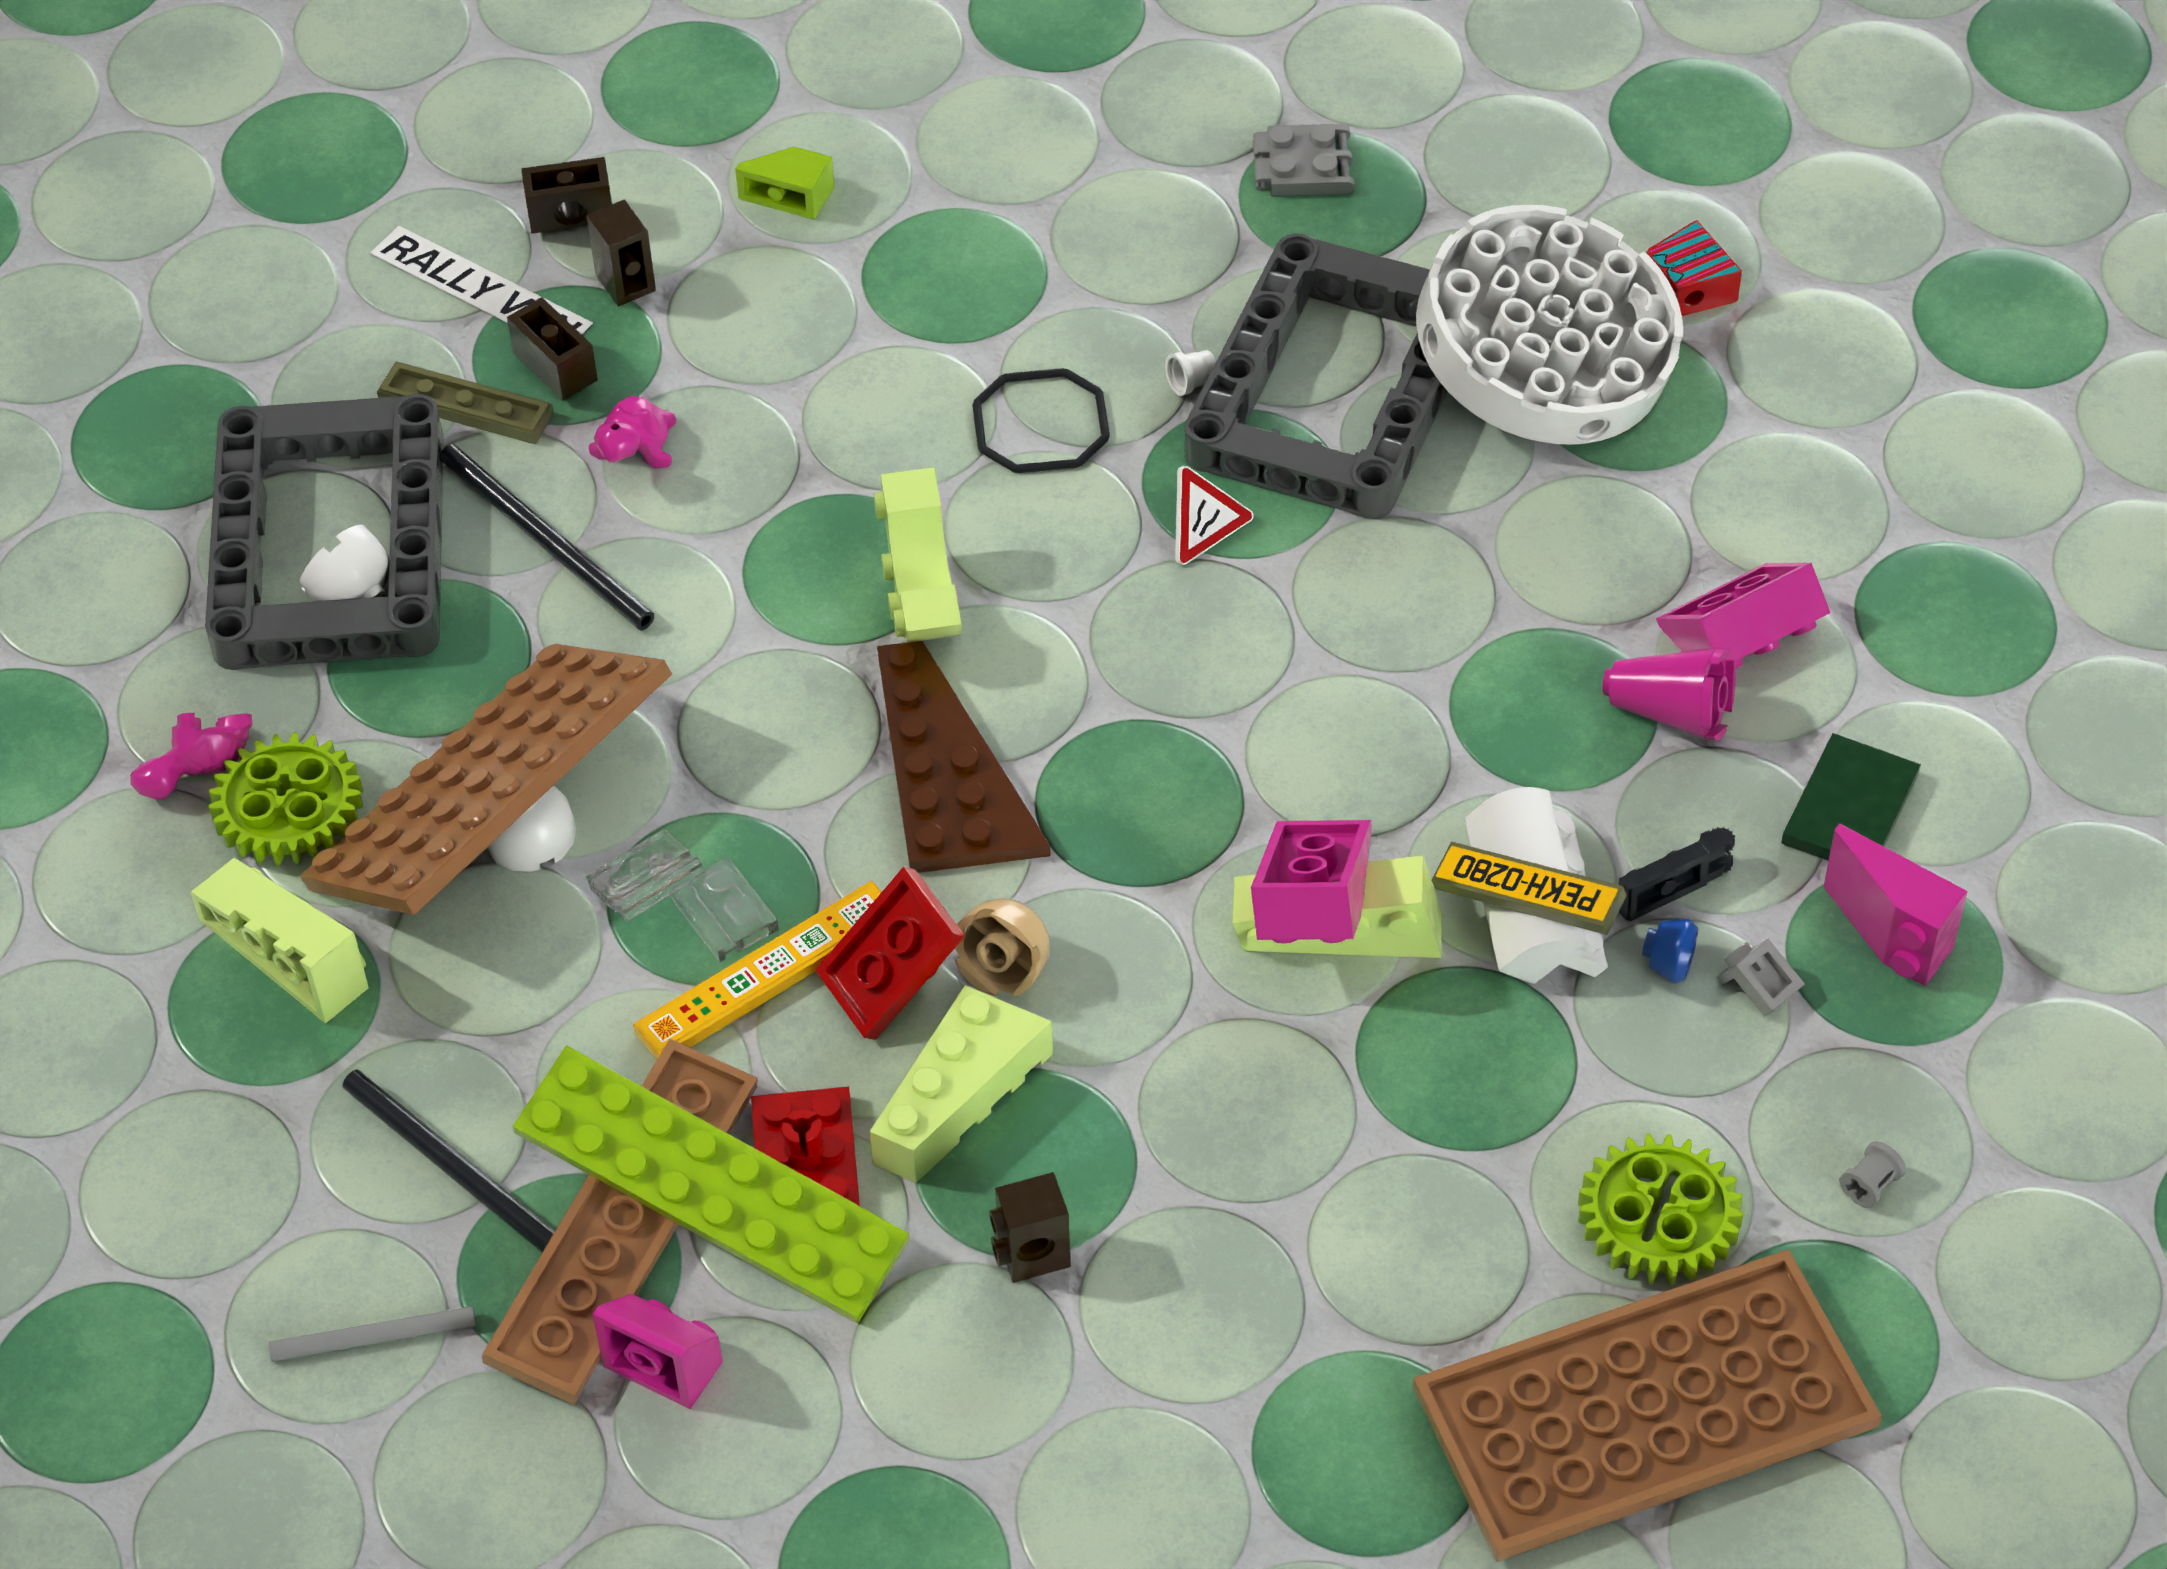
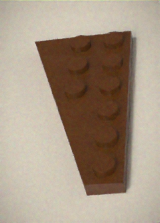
M923 641L877 646L909 868L922 873L1051 856L1049 842Z

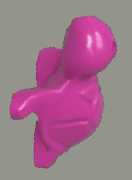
M627 397L615 405L604 424L597 428L594 436L595 442L590 443L588 447L589 453L599 460L606 459L612 463L631 457L638 450L646 464L656 469L669 467L672 463V457L670 454L662 451V446L667 439L668 430L677 423L675 414L669 410L661 409L643 397Z
M182 713L178 715L177 725L172 727V749L163 756L140 764L137 769L132 771L130 775L131 786L140 795L159 800L167 798L175 790L180 777L184 774L215 775L225 771V760L237 762L240 758L238 749H244L250 738L249 729L253 724L252 715L244 713L217 718L216 727H209L201 730V718H196L195 713Z

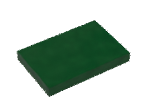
M1832 733L1783 832L1781 843L1829 860L1834 830L1840 823L1885 847L1919 775L1921 764Z

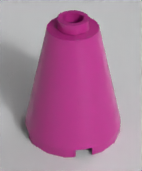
M1723 648L1617 660L1612 669H1606L1602 690L1604 696H1609L1610 704L1614 707L1707 740L1717 741L1722 739L1728 725L1720 724L1723 711L1732 712L1736 686L1735 662L1725 659L1732 652L1730 649Z

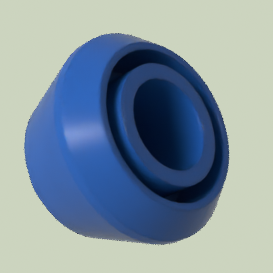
M1691 919L1661 921L1658 930L1648 929L1642 956L1649 957V967L1671 983L1685 980L1695 952L1699 928Z

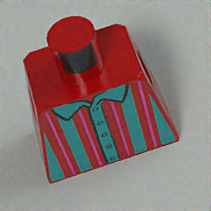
M1698 220L1691 222L1647 250L1646 253L1668 279L1676 295L1682 316L1738 301L1742 270Z

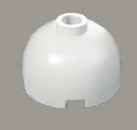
M355 525L336 536L341 544L336 546L331 552L325 547L317 552L300 577V584L303 586L301 589L314 602L384 597L386 591L383 588L389 578V557L382 544L364 525Z
M552 786L486 848L490 852L492 860L496 864L512 871L532 872L541 869L540 863L548 862L552 858H554L556 863L564 858L573 845L576 833L574 817L566 796L556 786Z

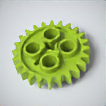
M293 732L289 741L282 743L278 734H274L272 745L265 746L262 741L257 739L255 740L256 751L250 753L245 749H238L241 761L225 760L224 765L227 774H215L214 778L217 787L209 789L212 801L209 804V810L217 835H223L227 848L237 846L239 856L242 858L253 851L256 863L258 864L267 855L273 856L275 866L281 864L285 855H291L295 864H299L301 853L306 851L314 858L318 854V846L322 844L327 848H331L335 845L334 835L341 837L345 835L346 823L351 824L358 820L356 809L363 808L361 797L363 787L355 762L348 761L347 753L344 749L335 752L333 741L328 740L319 747L317 737L314 734L305 743L299 741L297 732Z
M1647 1133L1644 1146H1638L1630 1137L1626 1138L1624 1152L1613 1145L1608 1146L1606 1160L1599 1157L1594 1158L1592 1172L1584 1173L1583 1185L1579 1191L1578 1205L1580 1208L1578 1222L1585 1224L1584 1240H1596L1594 1254L1597 1257L1611 1253L1609 1268L1612 1270L1618 1268L1623 1263L1629 1265L1628 1278L1633 1279L1640 1270L1647 1271L1649 1284H1654L1658 1273H1665L1670 1285H1675L1677 1272L1683 1271L1687 1278L1694 1281L1698 1265L1709 1273L1713 1272L1716 1258L1726 1261L1730 1245L1737 1244L1739 1228H1741L1744 1214L1741 1211L1743 1195L1735 1192L1737 1178L1735 1176L1723 1177L1726 1163L1719 1161L1710 1165L1708 1163L1711 1151L1709 1148L1700 1151L1697 1155L1692 1153L1691 1139H1687L1680 1148L1675 1147L1671 1134L1666 1135L1662 1145L1656 1144L1652 1135ZM1677 1176L1678 1178L1673 1183L1670 1191L1669 1203L1663 1205L1651 1240L1649 1242L1643 1241L1650 1228L1652 1214H1655L1659 1209L1669 1178ZM1639 1178H1647L1653 1182H1644L1639 1180ZM1685 1196H1695L1700 1198V1200H1692ZM1620 1217H1630L1636 1221H1625ZM1667 1235H1678L1684 1239H1672Z

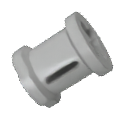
M1877 1141L1867 1146L1864 1152L1865 1157L1854 1169H1847L1839 1178L1843 1192L1856 1204L1865 1208H1872L1880 1200V1192L1891 1181L1899 1180L1906 1171L1905 1163L1901 1156L1889 1145Z

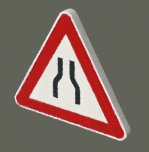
M1181 466L1177 470L1175 560L1181 565H1186L1252 521L1254 516L1250 509L1188 466Z

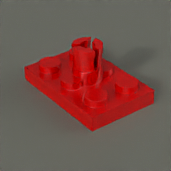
M903 866L815 971L864 1038L876 1040L925 982L935 975L938 967L963 940L965 935L915 869Z
M849 1086L751 1096L755 1149L860 1206Z

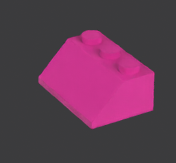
M1765 563L1656 618L1663 632L1682 652L1711 648L1730 649L1732 653L1725 659L1734 661L1735 668L1737 669L1743 665L1741 658L1753 652L1755 655H1759L1776 649L1780 646V638L1788 634L1797 636L1813 630L1817 627L1815 621L1831 612L1812 563Z

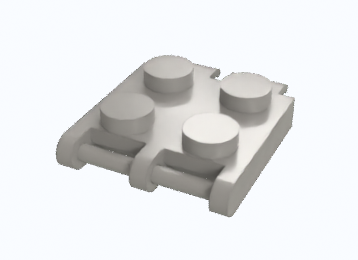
M1346 124L1268 126L1267 132L1254 133L1253 148L1256 189L1262 191L1271 190V196L1352 193L1355 189L1354 179L1350 177L1349 166L1353 160L1352 153L1347 150L1350 127ZM1335 142H1339V150H1336ZM1337 168H1341V176H1338Z

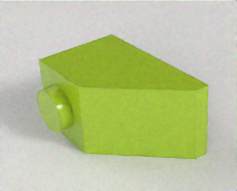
M795 146L739 163L735 168L738 199L815 220L835 187L832 156Z

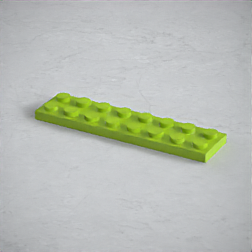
M568 1045L564 1047L512 1126L515 1134L857 1324L910 1240L909 1233Z

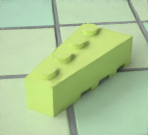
M1423 855L1368 862L1362 914L1354 939H1346L1338 943H1325L1320 939H1300L1286 944L1276 943L1273 940H1257L1251 886L1256 874L1234 877L1232 924L1243 951L1442 958V910Z
M233 858L191 891L198 918L202 923L325 1024L369 988L364 972L366 962L359 952L355 933L271 881L257 868H250L238 859Z
M965 985L869 1131L873 1165L917 1183L960 1143V1136L974 1123L979 1125L991 1113V1107L1008 1091L1013 1093L1025 1081V1075L1037 1063L1043 1065L1053 1055L1052 1021Z

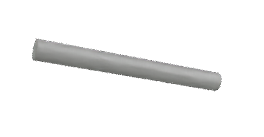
M470 1306L269 1341L270 1356L272 1362L475 1327L474 1307Z

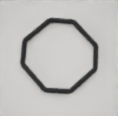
M1065 368L1005 373L977 396L972 404L979 451L1016 473L1077 468L1092 457L1110 437L1103 391L1100 387ZM1065 377L1095 394L1101 436L1077 459L1016 464L986 446L981 404L1005 382Z

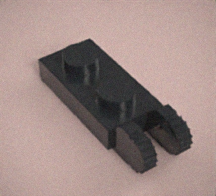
M1724 827L1712 828V831L1708 830L1701 833L1699 841L1685 848L1673 850L1665 857L1642 868L1633 869L1625 876L1619 878V885L1624 887L1627 894L1619 913L1626 921H1632L1706 886L1708 882L1722 876L1723 873H1727L1729 870L1731 871L1733 855H1731L1730 850H1733V847H1735L1733 831H1729V828L1725 829Z

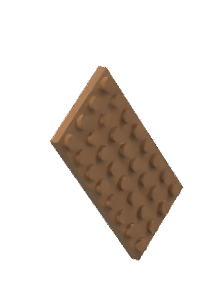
M561 644L547 646L537 654L536 661L529 668L507 681L505 689L495 699L481 705L474 712V718L462 729L449 734L443 740L442 747L429 759L417 763L411 769L410 776L397 788L384 793L379 798L378 805L364 818L351 823L346 828L345 835L335 845L318 853L313 858L312 865L300 875V878L309 891L415 915L672 675V672L663 659Z
M1789 1249L1413 1378V1390L1496 1562L1880 1427L1882 1419L1881 1413Z

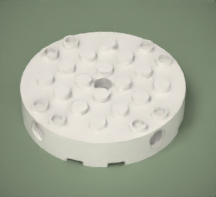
M1512 205L1481 213L1469 219L1465 227L1454 235L1450 234L1439 249L1421 290L1416 312V327L1423 354L1431 370L1445 389L1474 415L1503 431L1522 438L1551 444H1587L1602 441L1629 430L1639 423L1656 404L1679 359L1680 342L1683 338V319L1680 306L1668 279L1657 264L1644 251L1638 254L1622 241L1624 235L1592 217L1588 223L1566 216V209L1545 205Z

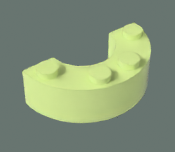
M935 468L881 474L882 492H876L873 495L877 520L885 519L889 553L881 554L884 580H893L895 592L888 593V603L891 620H894L896 637H904L905 642L909 643L960 636L962 623L955 584L952 585L949 573Z

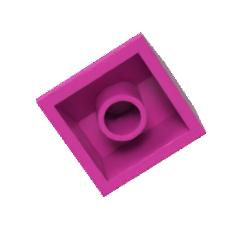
M629 1294L598 1306L592 1314L603 1367L688 1409L692 1408L723 1363L719 1336L712 1328L703 1322L696 1320L689 1322L673 1314L666 1305L657 1300L650 1299L646 1301L633 1294Z

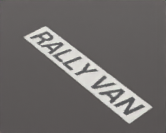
M401 226L392 231L370 252V254L508 323L507 316L541 298V296ZM545 299L581 334L593 324V322Z

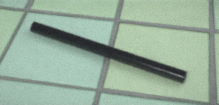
M449 444L442 450L440 454L441 462L638 630H645L652 624L655 615L650 609L458 446Z
M359 1069L353 1070L346 1076L342 1084L345 1091L543 1253L555 1232L554 1229Z

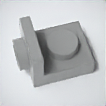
M1769 939L1753 948L1748 942L1738 947L1724 959L1729 967L1717 976L1722 985L1735 979L1763 1016L1773 1012L1805 985Z

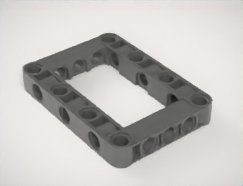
M1296 233L1281 238L1274 248L1186 420L1185 459L1187 464L1197 471L1209 472L1347 511L1363 518L1378 519L1388 515L1396 504L1448 392L1431 370L1423 354L1418 333L1402 363V375L1396 388H1390L1373 424V436L1366 450L1361 449L1360 453L1356 452L1353 455L1324 447L1322 442L1314 440L1313 443L1281 435V431L1272 429L1270 432L1246 425L1310 297L1416 326L1418 300L1430 269L1314 239L1305 234Z
M413 394L399 397L251 407L237 406L230 408L220 416L217 428L205 618L206 632L214 661L220 667L237 670L277 665L406 656L420 657L427 655L437 647L440 639L443 462L440 460V454L443 450L444 437L438 407L432 397L425 394ZM393 453L388 597L256 606L257 603H261L263 559L260 551V535H265L267 494L263 483L264 470L268 469V465L272 464V461L307 459V462L316 461V458L351 456V459L360 458V455Z

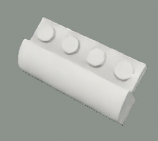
M1521 787L1503 791L1484 801L1464 818L1471 847L1586 876L1585 865L1580 854L1572 817L1562 810L1553 808L1549 790L1536 787ZM1483 902L1500 972L1535 984L1560 964L1593 977L1598 976L1608 968L1603 948V939L1600 933Z

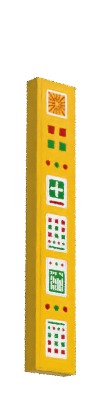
M871 880L633 1023L634 1033L656 1060L669 1039L690 1048L816 972V968L882 891Z

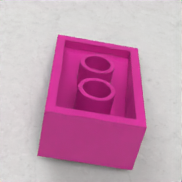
M1371 820L1276 822L1251 886L1257 940H1273L1276 943L1286 944L1300 939H1320L1325 943H1338L1346 939H1354L1362 914L1372 832Z
M1839 823L1834 830L1823 887L1883 964L1892 968L1898 975L1904 978H1911L1926 986L1954 948L1967 890Z

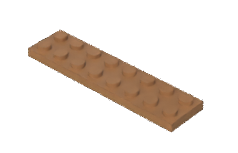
M669 1039L642 1087L720 1130L731 1134L757 1088L758 1078ZM588 1175L484 1350L482 1363L575 1405L601 1360L593 1312L598 1306L626 1295L633 1294L638 1296L678 1224L597 1178Z

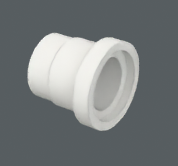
M1209 350L1189 354L1182 352L1169 354L1165 362V371L1173 392L1178 396L1192 393L1194 388L1205 385L1216 363L1213 354Z

